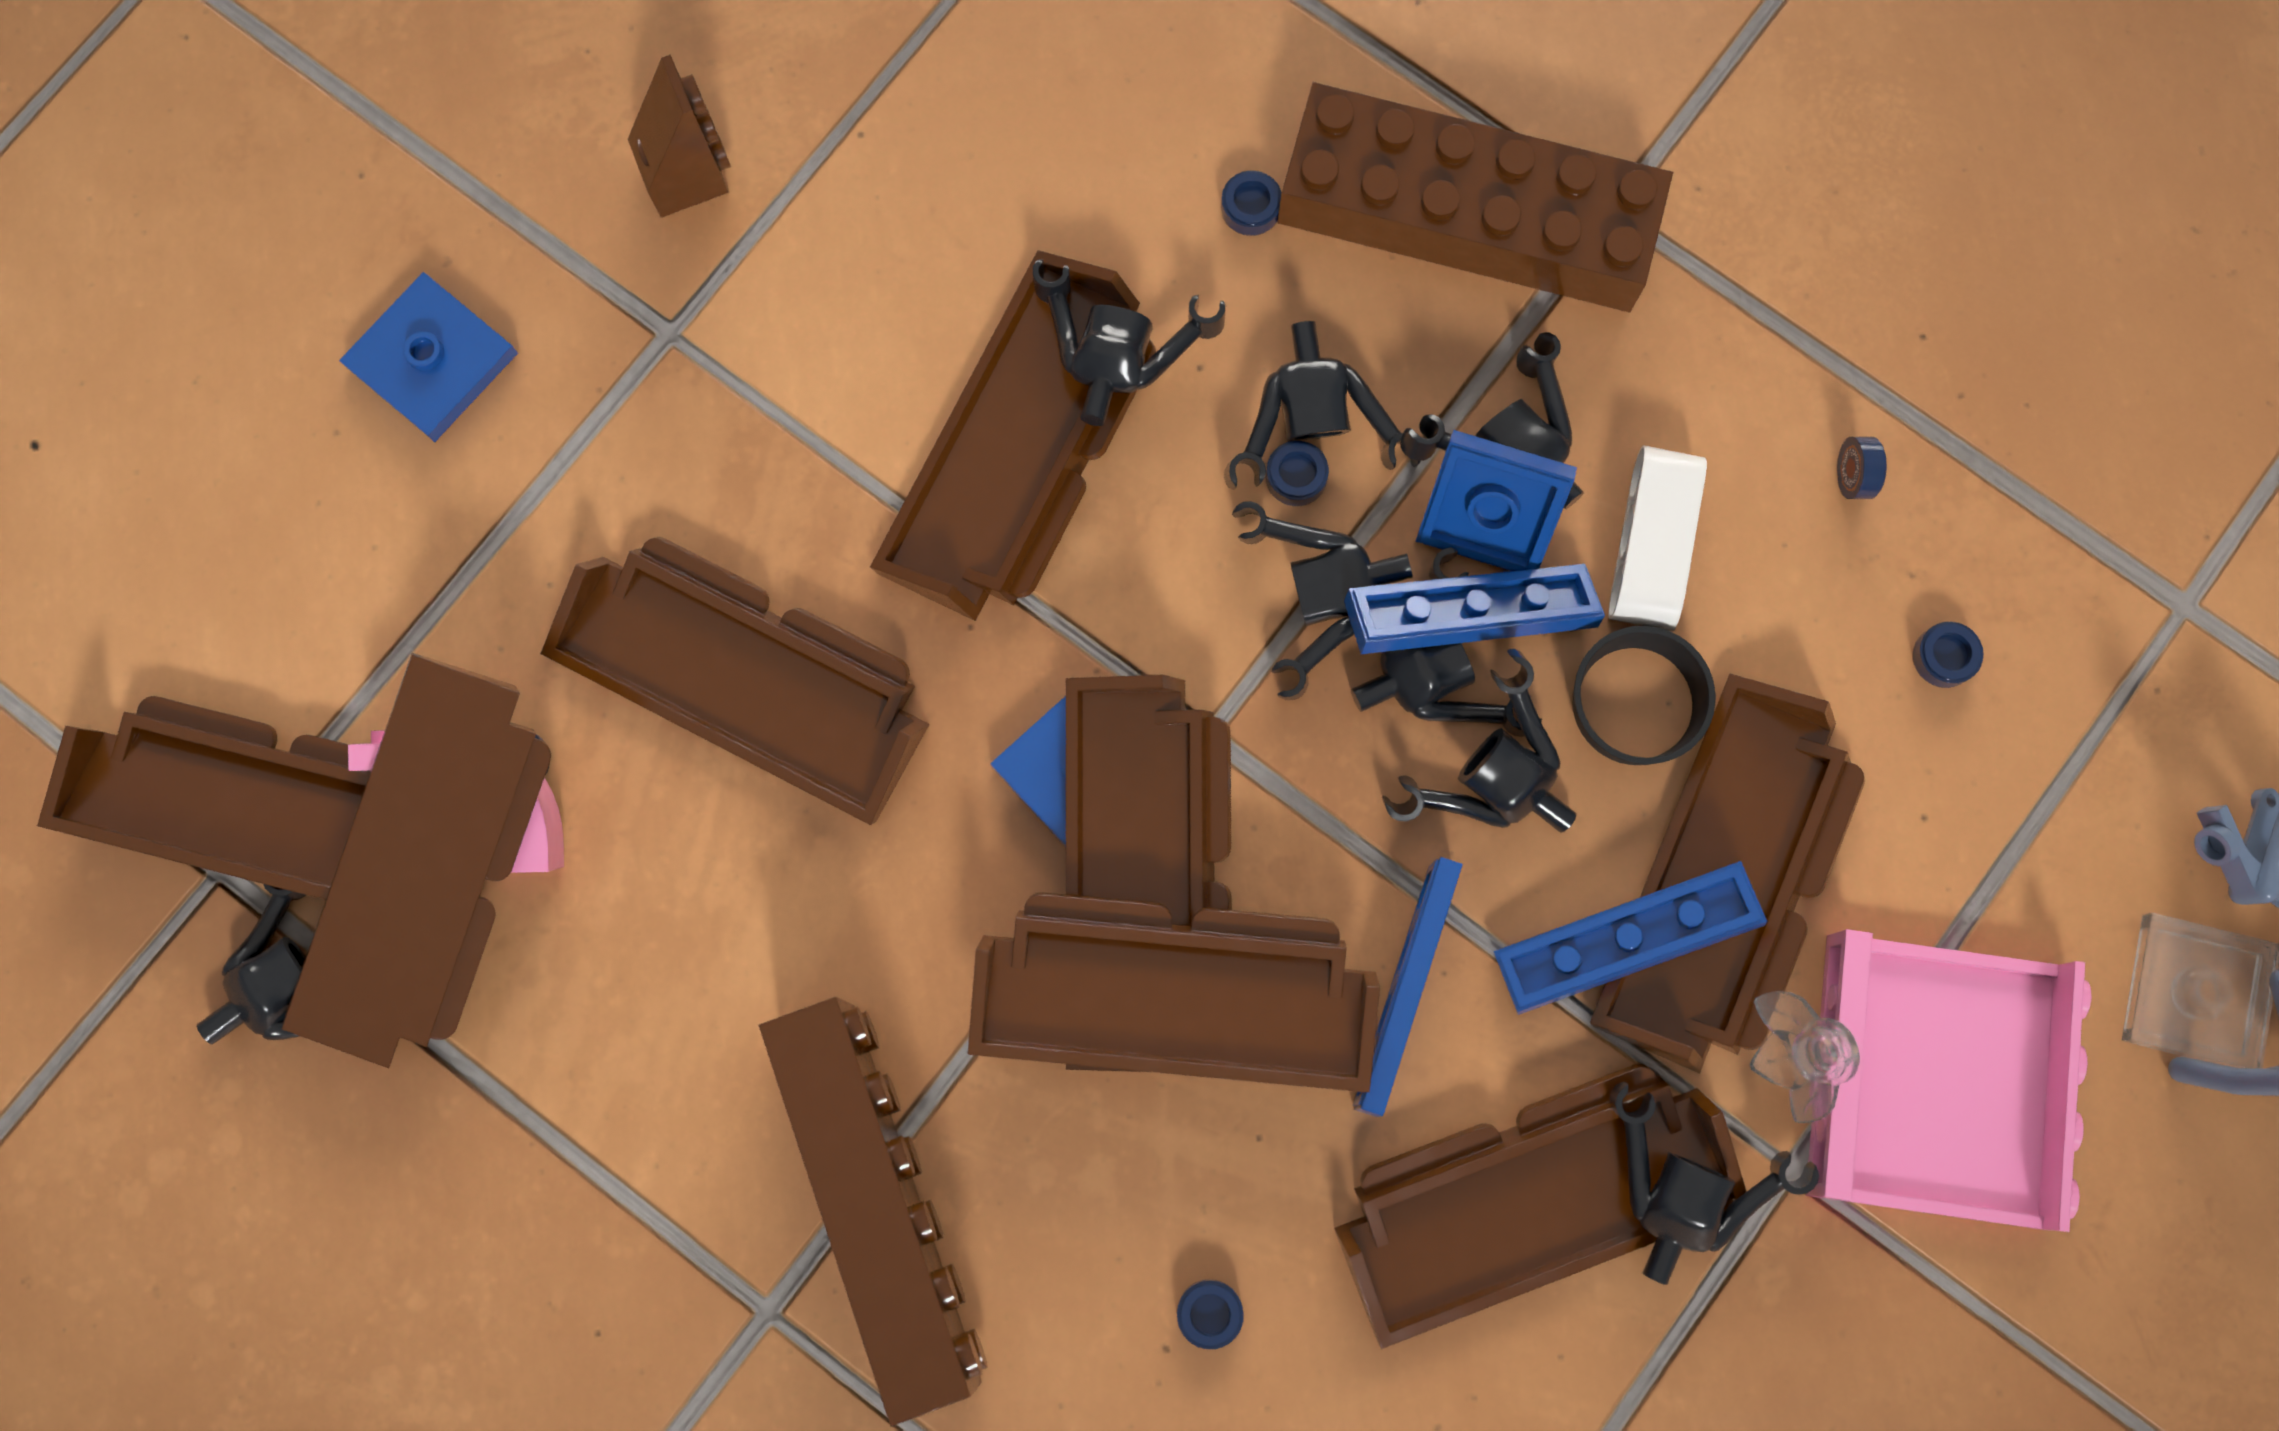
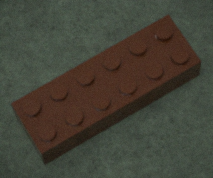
M1312 82L1281 193L1278 224L1630 313L1647 283L1673 172Z
M833 997L759 1024L758 1026L890 1426L898 1425L971 1397L982 1383L980 1375H982L983 1369L988 1368L987 1360L976 1330L972 1329L965 1332L957 1308L960 1307V1304L966 1302L963 1288L954 1265L950 1264L943 1267L934 1241L944 1238L941 1223L931 1200L921 1202L912 1177L922 1174L921 1165L911 1138L909 1136L905 1138L898 1136L891 1114L901 1111L889 1074L882 1075L880 1071H876L870 1051L879 1048V1042L868 1012L861 1013L858 1007L855 1008L853 1004L838 997Z

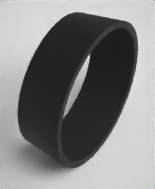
M1632 626L1606 635L1587 652L1576 675L1572 704L1574 717L1581 734L1596 751L1619 763L1649 765L1667 762L1680 757L1691 750L1703 738L1714 715L1716 693L1713 677L1708 665L1701 654L1689 642L1679 635L1662 628ZM1627 648L1649 650L1668 659L1684 676L1692 697L1691 719L1683 737L1668 751L1651 758L1636 757L1622 753L1606 744L1594 732L1587 721L1581 703L1582 681L1589 669L1599 659L1611 652Z

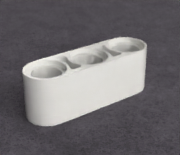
M1645 445L1641 447L1630 484L1610 596L1609 619L1641 626L1662 628L1670 632L1675 630L1680 619L1687 588L1707 470V460L1705 457Z

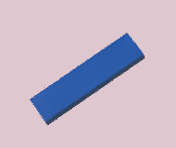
M1586 564L1349 588L1344 599L1361 654L1598 628L1605 617Z
M1440 857L1428 867L1376 1030L1370 1093H1356L1352 1105L1355 1106L1354 1110L1374 1117L1384 1116L1463 864Z
M1739 861L1494 951V956L1516 1012L1520 1015L1765 926L1767 920L1743 864Z

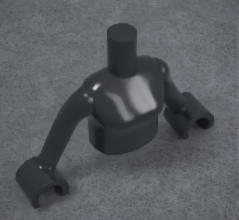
M1043 259L1037 260L1033 266L1034 290L1042 301L1049 303L1058 339L1061 363L1064 369L1076 381L1089 386L1080 418L1085 423L1093 426L1104 425L1113 392L1133 393L1137 389L1141 390L1150 386L1198 338H1214L1222 332L1225 325L1226 304L1223 300L1220 301L1219 311L1215 316L1204 318L1197 314L1199 295H1194L1189 302L1188 322L1144 364L1146 348L1153 330L1152 322L1148 317L1122 307L1094 305L1090 309L1085 332L1078 343L1076 329L1066 298L1070 292L1071 285L1068 265H1064L1061 278L1054 282L1043 280L1045 270Z
M1303 321L1292 324L1291 329L1296 360L1281 365L1276 372L1267 377L1263 388L1260 409L1244 453L1238 454L1233 458L1224 470L1226 485L1232 490L1236 489L1237 476L1235 469L1236 465L1240 463L1247 464L1253 469L1256 487L1262 483L1266 475V466L1262 457L1276 424L1280 407H1282L1287 441L1320 439L1350 432L1347 391L1385 443L1381 451L1383 465L1389 470L1394 469L1396 466L1395 446L1400 444L1403 433L1399 431L1369 386L1354 368L1342 363L1338 359L1320 357L1315 321ZM1413 459L1410 460L1413 467L1421 462Z
M1544 332L1539 334L1535 340V351L1530 346H1522L1517 355L1516 366L1525 376L1537 378L1549 424L1542 420L1523 399H1519L1489 420L1475 436L1564 463L1569 456L1572 446V430L1554 369V362L1560 354L1561 345L1556 335ZM1428 414L1423 416L1419 423L1420 432L1427 439L1420 437L1411 428H1406L1401 437L1400 446L1403 453L1410 459L1424 461L1429 459L1437 448L1446 451L1451 434L1445 432L1444 423L1439 417L1434 414ZM1575 482L1572 485L1564 509L1571 507L1584 494Z
M1251 501L1242 502L1233 510V517L1240 518L1248 514H1255L1260 517V524L1254 531L1240 534L1238 536L1240 541L1246 544H1256L1265 537H1270L1309 548L1330 550L1316 557L1290 562L1306 626L1342 618L1328 627L1295 660L1284 659L1273 666L1272 673H1281L1286 670H1294L1299 673L1300 681L1294 689L1277 694L1280 698L1287 701L1296 700L1302 697L1308 688L1307 674L1343 641L1354 635L1344 603L1348 589L1386 585L1413 578L1407 553L1371 562L1366 550L1349 535L1273 519L1266 516L1264 509L1259 504Z
M1446 548L1436 555L1430 567V580L1450 578L1443 575L1439 566L1454 559L1458 554L1457 549ZM1464 572L1458 577L1468 576L1469 572ZM1461 643L1381 652L1380 664L1383 675L1351 689L1352 697L1360 712L1395 697L1407 712L1413 713L1418 719L1441 722L1503 724L1505 730L1511 735L1525 736L1519 722L1513 716L1511 700L1507 705L1459 701L1437 702L1448 694L1475 682L1473 668Z
M1509 649L1507 651L1517 663L1521 664L1520 671L1516 676L1507 679L1500 677L1494 670H1490V673L1497 686L1509 695L1522 732L1534 751L1520 744L1504 729H1497L1471 755L1458 777L1462 784L1478 794L1484 801L1464 794L1419 789L1413 778L1403 775L1399 776L1398 779L1401 785L1412 793L1410 799L1405 803L1395 804L1388 797L1382 796L1385 808L1392 818L1398 821L1413 820L1421 813L1423 808L1464 815L1491 826L1505 828L1510 826L1511 823H1518L1533 811L1560 833L1565 832L1571 827L1576 819V812L1549 792L1558 777L1557 770L1560 769L1561 762L1556 748L1540 721L1528 692V688L1534 679V671L1532 665L1521 651L1516 649Z
M264 884L265 889L273 895L249 936L228 958L222 969V975L224 976L223 986L229 1002L200 1021L196 1026L202 1038L209 1044L213 1045L243 1023L255 1034L262 1035L263 1038L268 1040H285L301 1037L282 1030V1023L306 956L289 937H283L267 950L265 949L274 936L291 900H299L305 897V894Z
M1621 1082L1611 1090L1609 1097L1611 1108L1623 1120L1625 1127L1629 1197L1632 1212L1640 1221L1642 1227L1657 1238L1642 1274L1664 1285L1668 1284L1682 1249L1694 1252L1719 1251L1729 1242L1750 1216L1779 1192L1785 1189L1792 1194H1807L1818 1183L1819 1172L1817 1166L1811 1161L1804 1166L1800 1178L1795 1181H1787L1785 1173L1791 1163V1154L1788 1151H1782L1771 1160V1174L1733 1201L1724 1210L1736 1182L1708 1167L1669 1152L1659 1179L1650 1191L1651 1177L1645 1122L1655 1112L1656 1103L1654 1097L1650 1092L1646 1093L1639 1109L1634 1112H1625L1622 1102L1628 1093V1083Z

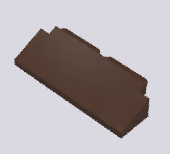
M1037 250L870 566L878 575L976 621L989 594L1015 605L1018 598L1027 597L1035 590L1086 491V481L1081 475L1088 461L1098 459L1104 455L1137 390L1133 393L1113 392L1104 425L1093 426L1081 420L1080 416L1089 386L1076 381L1064 369L1061 363L1058 339L1049 303L1042 301L1034 290L1033 266L1037 260L1043 259L1045 266L1043 280L1054 282L1061 278L1064 265H1068L1071 285L1070 292L1066 298L1076 329L1078 343L1085 332L1092 306L1111 305L1135 312L1138 309L1139 301L1117 271ZM1150 339L1145 352L1144 364L1156 353L1155 345Z
M662 537L649 539L642 548L629 551L623 567L605 557L575 565L540 654L869 825L874 824L878 820L929 726L923 720L902 710L915 687L908 683L910 671L908 665L902 659L804 609H791L785 612L782 618L769 612V596L763 588Z
M411 653L283 1020L282 1030L388 1069L400 1038L427 1047L430 1038L443 1040L454 1034L496 917L495 908L491 901L480 896L485 879L501 881L511 873L551 760L549 747L542 740L535 738L536 733L533 729L510 722L520 695L515 685Z
M1729 674L1714 711L1711 724L1706 731L1640 897L1741 861L1767 923L1765 926L1605 983L1590 1021L1594 1028L1699 1074L1711 1044L1738 1055L1741 1048L1754 1050L1760 1048L1765 1043L1808 931L1804 918L1794 912L1800 896L1813 898L1823 892L1865 784V776L1862 769L1858 765L1851 763L1848 752L1828 746L1836 725L1829 701Z
M1163 674L1066 678V895L1160 903L1170 910L1172 925L1191 926L1194 915L1203 908L1232 910V896L1229 888L1223 883L1214 882V863L1224 861L1231 852V731L1228 723L1221 718L1214 717L1211 711L1185 710V680ZM1066 1064V1070L1146 1072Z
M150 696L141 701L136 714L123 713L117 735L99 730L65 726L37 826L326 900L371 770L349 771L348 745L350 744L306 734L297 737L291 745L290 752L275 748L277 733L269 724L162 697Z
M1040 892L1028 898L1024 911L1019 910L1015 920L1014 938L983 935L976 948L968 1055L1370 1093L1380 985L1376 972L1345 969L1346 943L1345 940H1340V932L1337 925L1329 919L1203 908L1194 915L1191 926L1172 925L1170 910L1160 903Z
M1635 1064L1524 1107L1517 1115V1126L1505 1131L1498 1132L1491 1124H1478L1365 1169L1360 1179L1361 1186L1354 1188L1364 1217L1335 1227L1334 1230L1380 1348L1389 1347L1655 1243L1657 1238L1642 1227L1640 1221L1634 1216L1630 1205L1625 1127L1623 1120L1611 1108L1609 1100L1611 1090L1615 1085L1621 1082L1628 1083V1093L1622 1102L1625 1112H1634L1642 1105L1643 1097L1648 1092L1653 1095L1656 1103L1654 1114L1645 1122L1651 1177L1650 1191L1658 1181L1668 1153L1671 1152L1719 1172L1736 1182L1724 1207L1725 1210L1733 1201L1747 1191L1723 1112L1698 1088L1673 1097L1670 1086L1656 1072L1654 1073L1644 1064Z

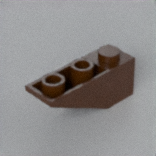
M671 54L662 57L628 137L629 145L647 192L661 218L729 193L721 171L731 167L722 141L715 129L693 74L681 78Z

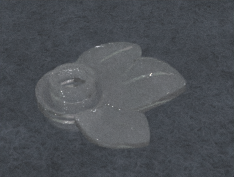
M1775 991L1755 998L1756 1010L1772 1033L1753 1056L1750 1062L1751 1070L1775 1085L1790 1089V1107L1795 1122L1808 1123L1824 1119L1835 1108L1839 1086L1850 1081L1859 1068L1860 1053L1853 1034L1845 1025L1835 1019L1820 1018L1803 997L1792 992Z

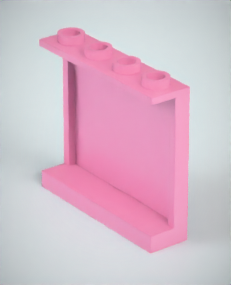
M1848 929L1827 935L1808 1162L1811 1161L1817 1166L1819 1180L1815 1188L1808 1192L1806 1196L2041 1230L2069 1232L2070 1219L2074 1218L2077 1213L2080 1197L2078 1184L2075 1179H2072L2074 1152L2081 1145L2084 1130L2082 1116L2077 1112L2078 1085L2083 1082L2087 1071V1053L2085 1048L2081 1046L2082 1019L2087 1016L2091 1005V987L2089 982L2084 980L2085 962L2074 961L2058 965L1872 939L1873 933Z

